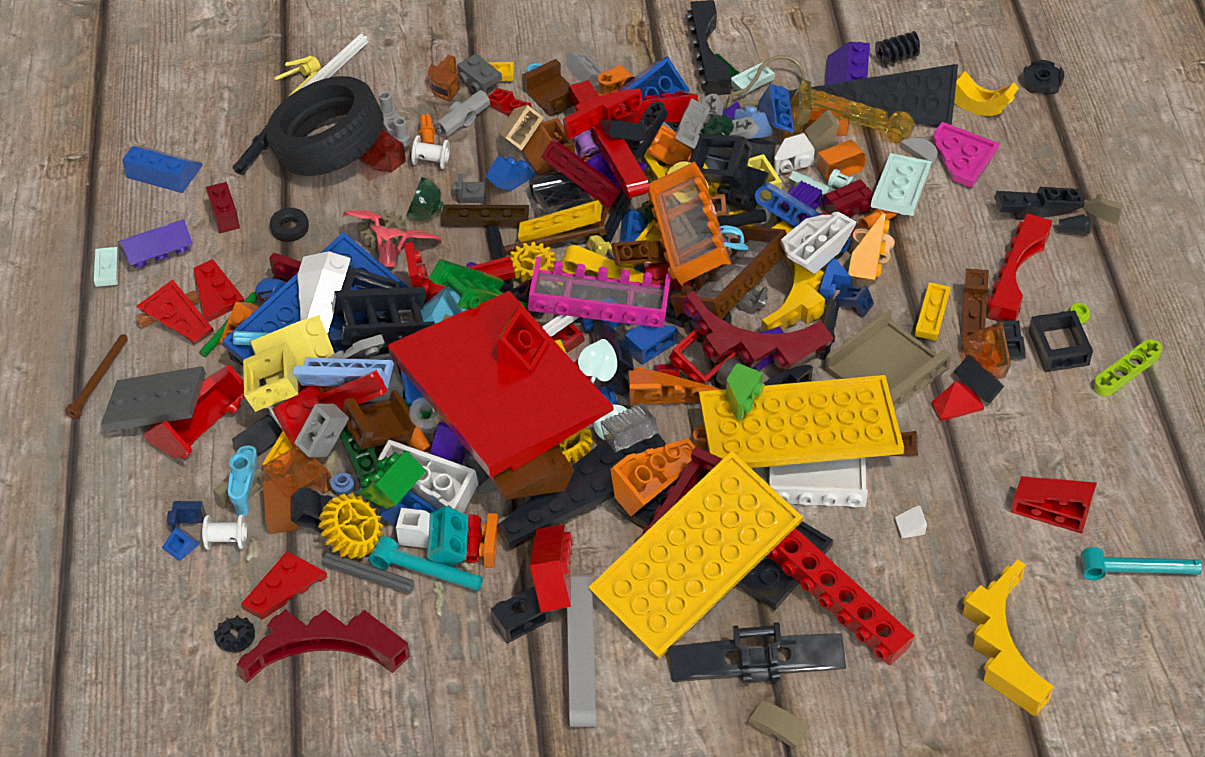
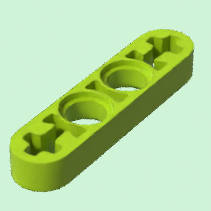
M1153 339L1145 340L1096 376L1093 387L1094 391L1100 396H1110L1160 359L1163 349L1162 344ZM1137 359L1142 364L1135 365L1131 363L1130 360ZM1115 371H1123L1126 375L1118 376L1115 374Z

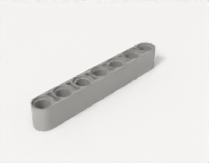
M571 574V607H567L570 727H596L592 591L588 588L592 584V574Z

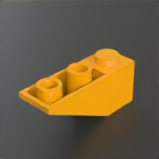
M882 213L853 251L848 273L852 279L875 282L876 277L881 276L882 264H879V257L884 255L886 242H882L884 233L888 234L890 220H886V214Z

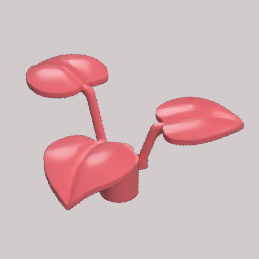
M348 210L343 212V217L351 215L358 218H368L375 222V225H372L370 228L377 234L378 261L383 266L395 267L397 254H400L407 238H434L439 243L442 241L441 237L423 230L403 231L397 228L380 226L378 218L382 216L372 211ZM403 236L397 248L396 244L390 243L392 237ZM381 237L386 240V242H383V246Z

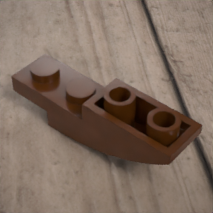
M647 240L611 244L615 265L618 267L645 268L668 263L664 256L666 250L663 248L661 241L648 242Z

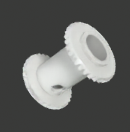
M417 135L411 150L412 164L416 165L418 159L440 162L441 169H445L450 154L449 141L445 140L443 146L422 143L420 136Z
M210 515L205 516L202 526V539L205 549L210 550L212 542H237L239 549H243L247 540L245 517L239 515L238 522L212 523Z

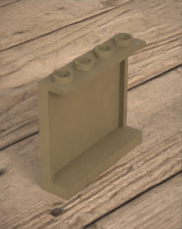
M889 309L885 313L879 314L868 326H863L852 338H847L836 350H831L826 357L825 371L835 379L885 375L894 410L896 411L949 369L951 353L944 349L936 354L891 321L892 310Z

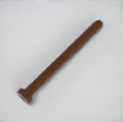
M599 221V225L506 245L504 246L505 254H510L511 251L516 252L517 246L523 248V243H526L528 246H531L532 242H535L536 246L543 243L546 246L600 233L601 236H606L604 221Z
M122 334L118 337L75 402L68 404L65 408V413L70 418L79 419L82 414L81 408L128 341L127 335Z

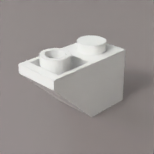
M804 133L784 139L774 157V170L777 175L814 164L815 149Z
M401 508L396 526L398 544L428 548L430 513L425 510Z

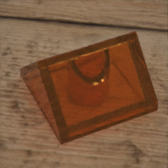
M1002 322L962 338L965 356L968 354L973 356L997 379L1006 377L1011 362Z

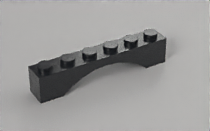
M714 0L690 2V10H687V20L691 22L690 34L694 35L692 36L693 48H697L695 49V59L699 61L698 73L702 75L701 88H705L706 95L731 94L732 79L729 65L714 55L707 42L711 33L716 29L717 11Z

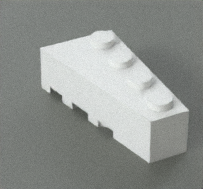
M388 440L378 458L379 461L385 456L388 458L394 452L398 454L407 450L426 470L409 490L436 509L448 506L464 513L478 486L474 469Z

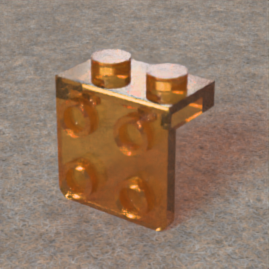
M297 445L263 466L264 473L287 498H291L299 488H308L313 484L323 494L331 490V474L328 469L322 466L316 457H308Z

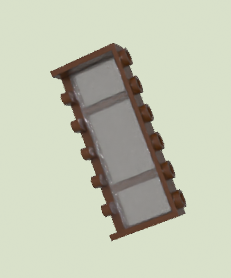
M745 225L740 227L744 236V244L748 246V250L739 253L738 249L731 248L732 255L729 258L732 265L722 264L718 269L716 267L708 271L709 278L706 281L703 274L694 278L697 289L695 293L710 312L722 319L785 255L780 243L781 239L787 235L785 229ZM731 238L730 242L739 243V239ZM684 285L681 289L682 295L672 294L670 296L676 318L681 313L686 315L682 303L686 295L693 291L691 286Z

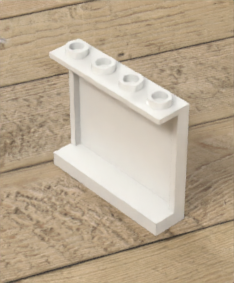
M865 458L769 466V486L789 504L866 507L868 489H866Z

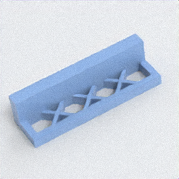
M306 357L304 366L294 367L293 375L301 385L337 387L377 370L386 388H388L394 363L392 360Z

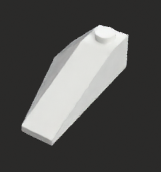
M330 251L303 257L297 275L300 321L320 315L325 330L328 332L333 316L334 290H341L351 258Z

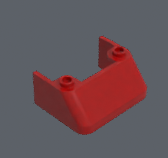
M230 364L226 365L204 379L192 418L155 423L143 433V436L148 442L171 457L184 459L193 451L191 446L198 437L224 414L229 412L232 415L241 407L240 402L246 398L244 396V381Z

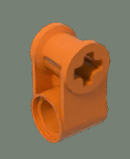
M618 65L598 75L599 88L597 89V94L601 96L616 92L635 77L622 65Z

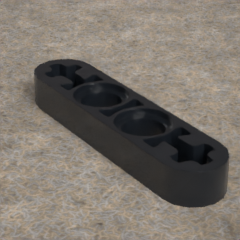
M660 101L650 104L639 123L646 124L647 126L652 125L651 128L647 129L646 139L638 146L634 145L642 140L628 139L627 145L638 164L668 115L665 105Z

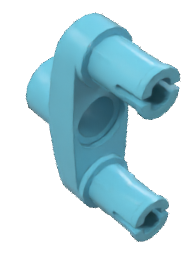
M249 445L239 448L237 453L229 460L228 495L238 516H245L249 513V493L255 471L258 469L257 451L255 447Z

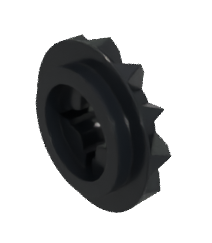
M238 615L231 619L226 617L223 623H218V628L214 631L216 644L222 650L228 652L244 650L255 638L253 623L247 617L240 618ZM232 628L238 631V639L231 634Z

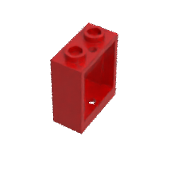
M696 328L673 348L668 358L676 369L681 370L687 376L688 380L707 385L717 376L720 367L726 360L731 357H738V352L736 350L729 354L704 376L682 354L702 336Z

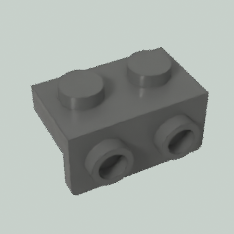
M477 54L457 64V78L459 82L466 85L474 94L482 90L487 95L486 89L502 80V73Z

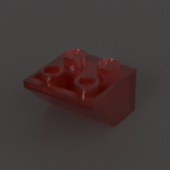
M382 129L373 146L358 160L372 170L392 173L406 162L404 144Z

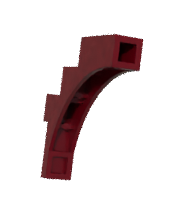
M694 291L687 294L682 303L686 315L692 317L699 333L703 336L705 335V339L701 344L705 356L711 358L714 364L737 350L740 360L746 363L749 368L772 355L776 366L785 371L797 367L821 352L834 339L821 320L798 331L765 334L738 328L720 319L705 307Z
M285 609L270 620L267 625L269 635L262 638L258 645L249 653L244 654L236 665L240 678L248 683L266 666L281 659L314 651H339L368 658L393 673L410 657L408 642L366 610H363L358 616L356 615L351 618L346 626L327 610H323L319 615L314 616L309 624L305 625Z

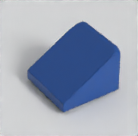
M175 527L162 548L181 561L200 542L185 530Z

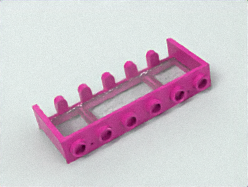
M536 256L529 292L528 311L664 328L671 277L669 273H666L665 286L652 284V274L649 272L644 273L643 282L640 283L629 281L630 271L626 269L621 271L620 280L607 278L608 269L606 267L599 268L598 277L585 276V265L583 264L576 266L575 274L562 273L563 263L561 261L554 262L553 271L540 270L541 257Z

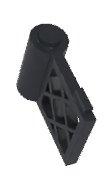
M561 172L529 179L532 198L539 202L546 214L588 203L587 201H591L587 192H582L576 183Z

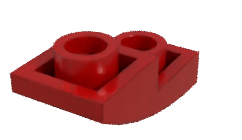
M497 88L488 96L490 106L508 117L515 108L525 105L532 108L530 102L515 99L512 91Z

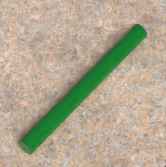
M252 292L244 302L254 304L257 300L255 292ZM228 320L199 351L202 357L206 358L220 342Z

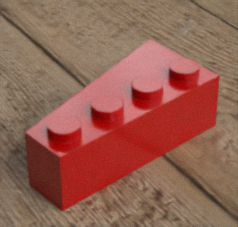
M565 524L536 529L530 569L541 612L571 607V555L574 542L571 531L567 532Z

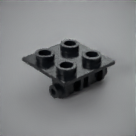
M747 166L742 185H722L718 187L717 192L718 194H725L727 205L747 212L754 211L757 205L755 193L762 184L766 183L769 173Z

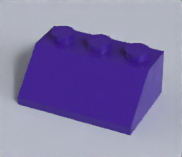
M848 42L829 54L825 85L867 78L870 43Z
M182 219L120 240L118 244L128 266L133 264L137 268L146 265L147 259L154 257L157 261L168 257L167 252L175 250L176 254L187 251L189 250L188 245L193 244L185 220Z

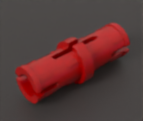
M475 514L468 515L466 560H464L467 563H477L480 560L479 548L480 543H482L480 532L482 519Z

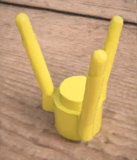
M310 55L303 59L286 62V66L300 65L295 69L276 76L274 80L283 79L299 71L304 76L308 75L309 77L290 94L292 95L321 69L317 58Z
M591 236L588 240L587 246L594 253L605 256L607 250L612 251L610 242H605L601 236Z

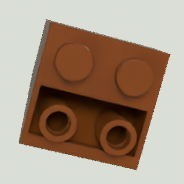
M558 118L540 123L522 149L537 175L556 169L541 158L552 139H556L575 154V143L572 139H568L565 136L564 126Z

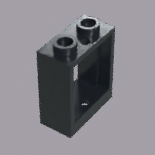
M699 133L700 137L689 162H696L709 183L742 185L753 148L750 142L741 136ZM709 146L733 148L727 170L703 168Z
M348 266L341 290H351L352 284L366 289L399 288L400 282ZM385 311L384 315L376 313L379 323H392L389 311ZM366 312L353 313L355 321L369 324ZM333 313L335 315L344 317V313Z
M1075 310L1031 317L1028 332L1045 372L1090 365L1093 349ZM1070 328L1077 346L1051 350L1044 332Z

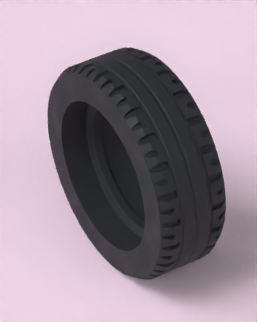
M349 76L330 77L313 82L286 98L271 115L267 125L266 137L285 170L301 176L323 175L341 169L365 154L378 139L382 131L384 117L368 84ZM346 115L331 128L318 134L304 137L320 123L337 116Z

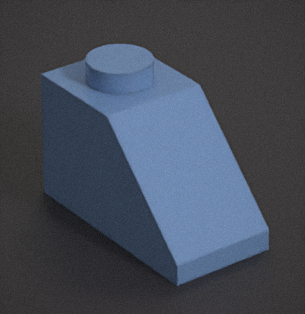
M754 106L736 109L734 120L752 117L759 126L757 134L749 139L773 136L772 128L764 112L757 111V107Z

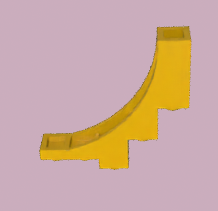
M783 220L772 228L785 229L788 234L795 227ZM785 254L783 257L790 267L794 282L793 287L780 309L762 319L761 332L779 326L784 330L790 325L796 324L800 319L806 324L814 319H819L824 314L825 298L818 293L824 273L819 270L814 274L787 258Z
M1017 559L1012 566L1007 565L1000 575L1001 578L997 582L992 581L987 589L980 585L974 592L970 591L963 600V604H965L963 615L979 625L973 634L975 637L973 648L989 658L984 666L986 673L983 682L1036 717L1049 702L1054 686L1038 675L1027 664L1015 647L1008 630L1005 613L1006 599L1008 594L1023 579L1026 567L1025 563Z

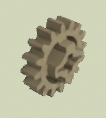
M384 210L383 213L375 211V213L382 216L378 218L380 226L397 228L403 231L407 230L406 221L402 220V215L395 216V211H392L390 214L387 213V210ZM362 219V225H359L361 240H364L365 246L371 244V249H375L378 247L377 234L370 228L372 225H375V222L370 219ZM403 236L392 237L390 243L398 246ZM381 237L383 246V242H386V240Z

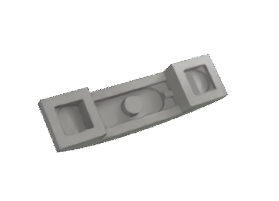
M691 99L678 125L674 139L694 149L710 108Z

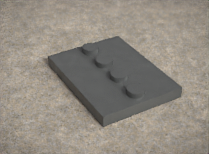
M204 367L117 380L101 422L104 432L192 418L206 375Z

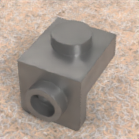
M764 286L760 292L752 288L736 305L753 314L757 308L762 309L766 304L768 288Z

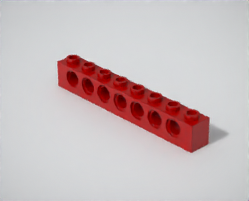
M796 528L767 555L769 559L774 560L781 566L785 574L792 576L805 592L814 596L824 609H828L841 625L849 628L861 643H865L872 649L878 659L884 660L890 666L910 648L915 635ZM877 633L883 634V635H885L886 637H882V636L878 635Z

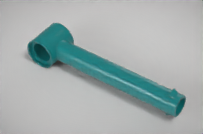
M386 536L379 538L368 558L369 562L379 569H388L392 563L476 591L480 590L483 583V577L476 574L464 572L463 570L398 550V543Z
M1097 547L1086 548L1081 552L1083 575L1088 580H1100L1106 576V572L1182 573L1191 575L1201 574L1202 561L1195 558L1104 557L1103 550Z

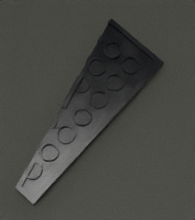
M958 64L789 90L791 111L807 113V104L811 102L846 103L850 107V117L932 125H940L941 122L952 125Z

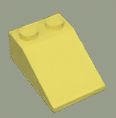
M320 315L296 322L250 341L255 355L286 343L296 358L297 366H304L306 357L328 358L335 354ZM284 370L265 377V383L269 384L284 378Z

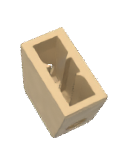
M528 105L515 108L500 129L499 134L522 150L544 117Z

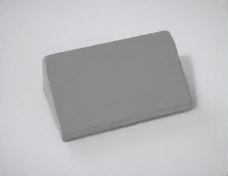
M571 52L565 63L567 68L580 82L589 80L593 85L598 83V75L603 73L585 53Z

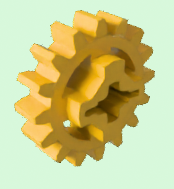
M532 242L531 246L523 243V248L517 246L516 252L511 251L510 253L516 276L515 279L521 277V282L532 279L536 256L541 257L540 270L553 271L554 262L556 261L555 252H551V247L544 248L543 243L539 244V246H536L535 242Z

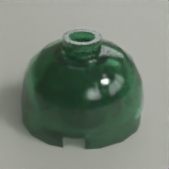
M421 177L406 217L417 221H427L433 217L435 212L440 213L444 202L440 201L442 193L436 183Z

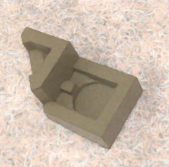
M1102 193L1092 200H1084L1085 205L1082 207L1084 210L1102 220L1118 225L1123 203L1104 199Z

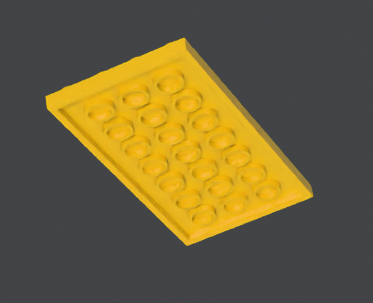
M885 375L764 386L761 396L755 398L751 412L746 413L742 421L736 418L726 396V389L699 392V402L709 453L724 459L733 451L750 468L904 453V445Z
M731 451L588 588L660 659L669 650V646H673L794 530L803 521V517L742 459Z

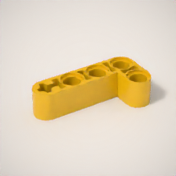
M577 245L568 246L561 260L563 263L562 273L575 274L576 266L583 264L585 265V276L598 277L599 268L606 267L608 269L607 278L620 280L621 271L626 269L630 271L629 281L643 282L644 273L633 268L618 267L615 265L614 260ZM555 282L560 287H563V283ZM618 290L623 296L629 293L628 291ZM635 293V300L640 299L642 293Z

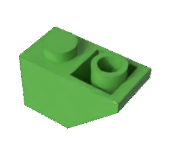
M737 363L727 378L726 396L736 418L742 421L745 414L751 412L755 398L761 396L765 384L762 383V372Z

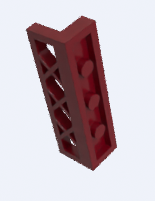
M556 139L550 141L541 156L542 159L606 207L610 208L616 204L622 191L619 186Z

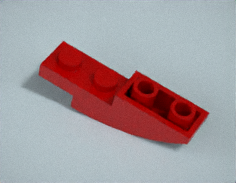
M628 89L607 93L576 105V112L563 118L565 136L568 139H572L599 125L602 119L618 121L643 108L641 90Z

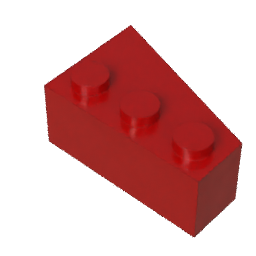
M1021 476L1013 499L1011 513L1082 534L1097 482Z

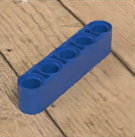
M771 183L762 184L755 193V199L759 205L794 227H797L802 222L798 217L800 213H805L808 218L822 215ZM768 190L771 193V199H765L761 191ZM780 202H787L790 205V210H783L780 207ZM851 234L846 241V245L842 247L839 253L845 252L852 241Z

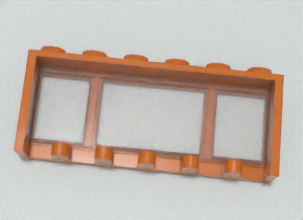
M692 162L649 183L650 193L648 198L654 206L652 212L656 220H658L656 227L662 235L660 241L666 250L664 256L670 265L668 271L673 280L677 279L681 286H683L684 282L722 264L732 265L705 177L696 162Z

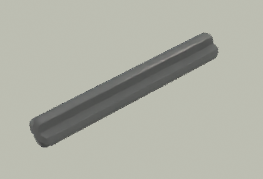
M326 552L322 560L323 565L407 594H410L415 586L412 579L346 557H340V555Z

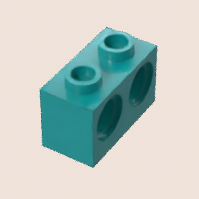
M444 506L430 514L427 558L450 567L466 560L468 515L448 506Z

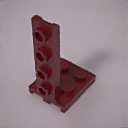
M695 447L691 453V462L681 470L677 484L670 487L666 501L663 505L657 507L652 523L645 526L642 536L723 459Z

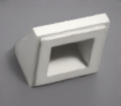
M916 506L895 517L901 539L925 535L927 523L921 506Z

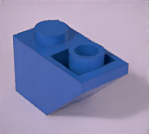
M498 155L485 177L497 187L512 191L533 178L536 173L530 169L531 165L522 159L518 161L509 155L507 158Z

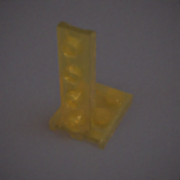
M803 79L790 101L794 132L784 130V139L801 134L802 127L805 123L809 122L813 110L821 113L830 110L834 117L885 131L889 127L888 112L850 101L843 97L827 94L823 91L814 90L811 88V81Z

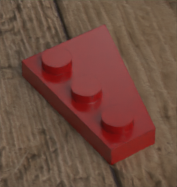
M213 259L193 268L204 317L207 322L231 312L236 302H244V297Z
M173 279L136 306L140 311L195 344L214 331L212 326Z
M286 551L241 603L242 609L263 620L285 606L287 601L298 593L302 595L308 591L310 585L317 581L322 582L325 580L327 572Z

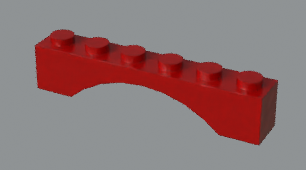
M1027 214L1024 222H1019L1016 232L1018 236L1013 237L1010 247L1012 251L1008 250L1004 262L1006 266L1002 265L998 278H1000V281H995L992 291L994 297L989 296L986 309H989L988 319L994 321L1017 320L1023 294L1018 287L1016 272L1028 258L1044 250L1053 220Z

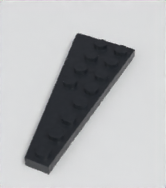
M643 412L636 414L572 465L574 472L565 491L534 495L497 525L498 532L510 548L535 536L536 529L555 526L615 497L611 468L627 455L642 453L651 448L663 447L666 445L665 441Z

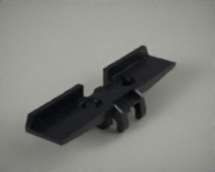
M774 622L773 626L739 628L738 625H734L732 627L733 640L669 646L672 682L742 677V683L778 681L780 680V674L846 669L842 633L781 636L779 622ZM774 636L772 643H769L768 647L748 648V645L740 644L741 638ZM780 648L788 649L791 654L790 659L786 661L778 659L777 650ZM729 652H735L739 655L740 661L735 665H730L726 662L725 655Z

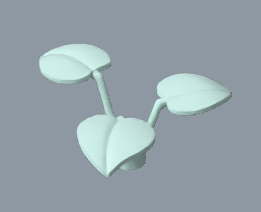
M605 339L587 346L579 355V369L586 376H592L590 380L592 383L595 382L596 378L601 381L610 380L617 369V358L613 347ZM613 405L614 410L593 423L594 430L601 439L605 440L632 418L631 413L625 407Z

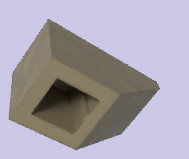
M830 110L825 111L805 130L806 137L815 149L814 159H817V152L838 145L837 130H839V121L836 117L834 118Z

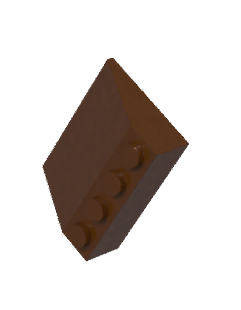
M558 445L515 471H512L509 467L490 478L503 500L565 491L574 469Z

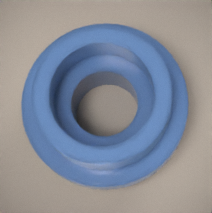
M339 473L331 479V488L338 495L350 494L355 486L353 476L348 473Z

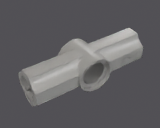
M480 90L462 103L460 101L454 102L449 109V113L434 123L438 134L445 138L462 125L465 127L470 126L474 122L476 115L490 105V99L485 92Z

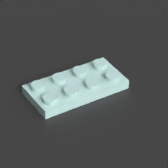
M890 153L872 198L871 207L914 216L931 169L932 161Z

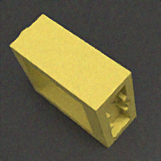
M286 343L243 360L244 396L255 412L298 395L297 378L293 375L294 367L297 366L296 358ZM284 370V378L260 387V379Z

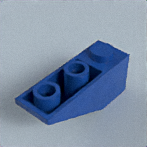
M770 83L759 100L760 112L766 114L769 123L774 127L793 133L794 126L789 90L783 86Z

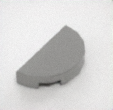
M916 137L901 141L900 147L916 158L932 161L931 168L936 164L938 152L930 141Z

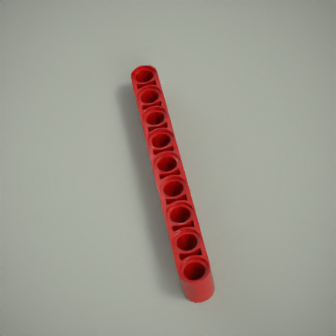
M589 80L568 85L569 95L574 106L598 96ZM601 124L591 128V136L626 197L630 199L649 193L648 180L623 138L610 137Z

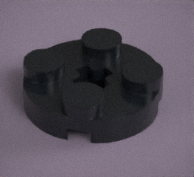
M1035 60L1031 62L1030 66L1027 67L1026 65L1024 67L1022 81L1026 85V90L1030 93L1056 94L1063 85V69L1055 67V63L1052 61Z

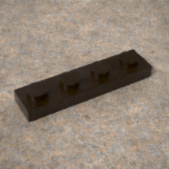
M443 204L442 226H520L521 222L529 220V205Z

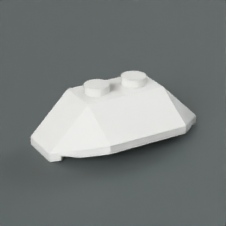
M840 212L806 218L783 237L780 243L787 258L815 274L841 251L856 226V221Z

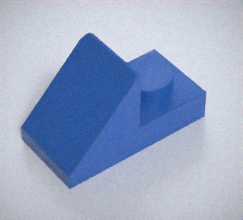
M835 258L828 262L820 288V295L825 298V304L830 299V296H835L836 290L841 291L845 285H851V276Z

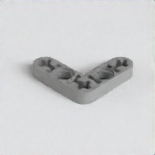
M717 94L707 95L703 99L702 104L710 108L700 133L724 135L728 130L733 129L728 136H741L746 139L757 134L759 126L752 117H744L722 123L723 102ZM715 117L713 122L707 124L709 119Z

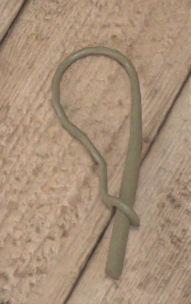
M787 55L768 58L759 66L754 79L745 89L733 92L728 96L727 101L723 103V112L727 107L735 103L732 102L734 96L750 90L758 80L762 69L770 62L779 59H787L793 62L802 74V81L797 89L803 88L806 82V73L803 66L796 59ZM760 99L737 102L740 103V108L744 109L745 106L758 107Z

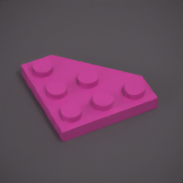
M941 122L933 133L932 138L952 180L973 188L998 151L1000 144Z

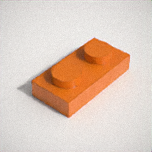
M488 513L487 523L482 524V537L485 538V542L480 543L479 557L484 558L485 568L495 567L499 534L497 528L499 520L496 513Z

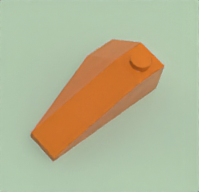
M635 368L633 371H629V405L700 403L699 392L723 390L658 371L647 370L646 368Z
M689 438L672 442L656 449H647L642 453L627 455L611 468L615 498L630 517L679 477L683 467L689 465L691 453L696 447Z

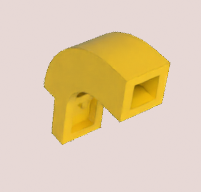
M965 70L957 74L954 103L976 115L994 116L1000 114L1006 105L1014 100V94L1019 88L1013 82L998 90H987L976 84Z

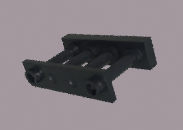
M425 288L334 290L333 313H344L346 325H343L341 345H352L360 340L377 335H382L385 343H393L434 325V321L424 322L421 313L426 295ZM411 310L414 322L401 323L398 311ZM389 311L392 323L379 324L376 312ZM366 312L369 324L356 325L353 313Z

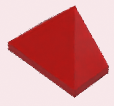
M957 381L931 402L940 421L984 410L978 395L972 389Z

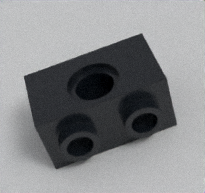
M535 586L522 590L516 596L506 601H500L490 608L492 624L506 644L550 622V611L541 612Z

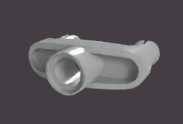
M382 91L378 96L384 117L383 128L386 133L387 142L396 147H406L411 143L407 122L404 117H400L392 105L390 92Z

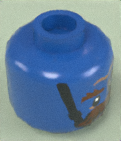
M270 277L264 278L257 284L255 289V296L261 305L264 304L286 282Z

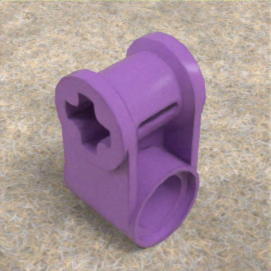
M590 129L573 138L575 154L581 159L585 157L590 158L597 153L598 146L594 144L591 138Z

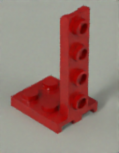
M413 242L405 243L404 249L409 277L413 287L425 288V304L446 286L433 283L429 278H426L428 277L426 265H421L423 260L420 250H415ZM503 257L468 267L497 276L503 281L516 277L511 257Z
M375 370L325 392H321L318 386H308L298 392V395L285 400L272 408L294 450H297L299 447L294 442L315 404H335L342 411L345 399L354 397L359 405L383 395L388 390L383 379Z

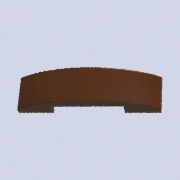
M966 268L962 312V350L985 352L989 270Z

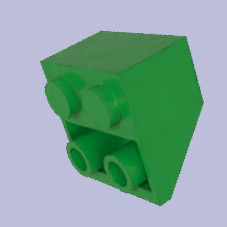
M407 450L398 454L394 452L388 458L385 456L376 465L378 470L373 475L370 473L362 480V487L357 493L388 509L400 502L426 470Z

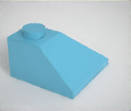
M445 287L426 302L423 310H421L424 322L434 321L436 324L442 321L445 314L454 316L465 311L466 309L457 306L460 300L458 292L453 288Z

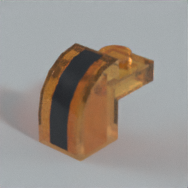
M448 55L438 66L430 65L428 75L431 92L435 96L450 102L460 90L456 57Z

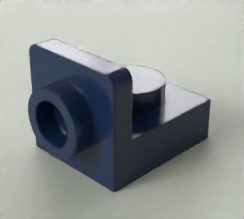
M845 285L834 298L836 302L839 301L840 306L856 307L860 317H865L874 305L867 286Z
M173 501L172 511H168L167 514L168 525H171L172 530H174L175 527L180 528L181 523H203L206 516L203 502Z

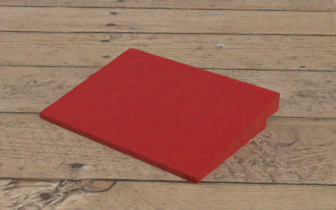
M510 291L485 301L476 308L467 309L388 345L391 358L490 478L509 467L512 471H515L614 410V406ZM517 307H521L550 339L534 368L529 373L497 363V339Z

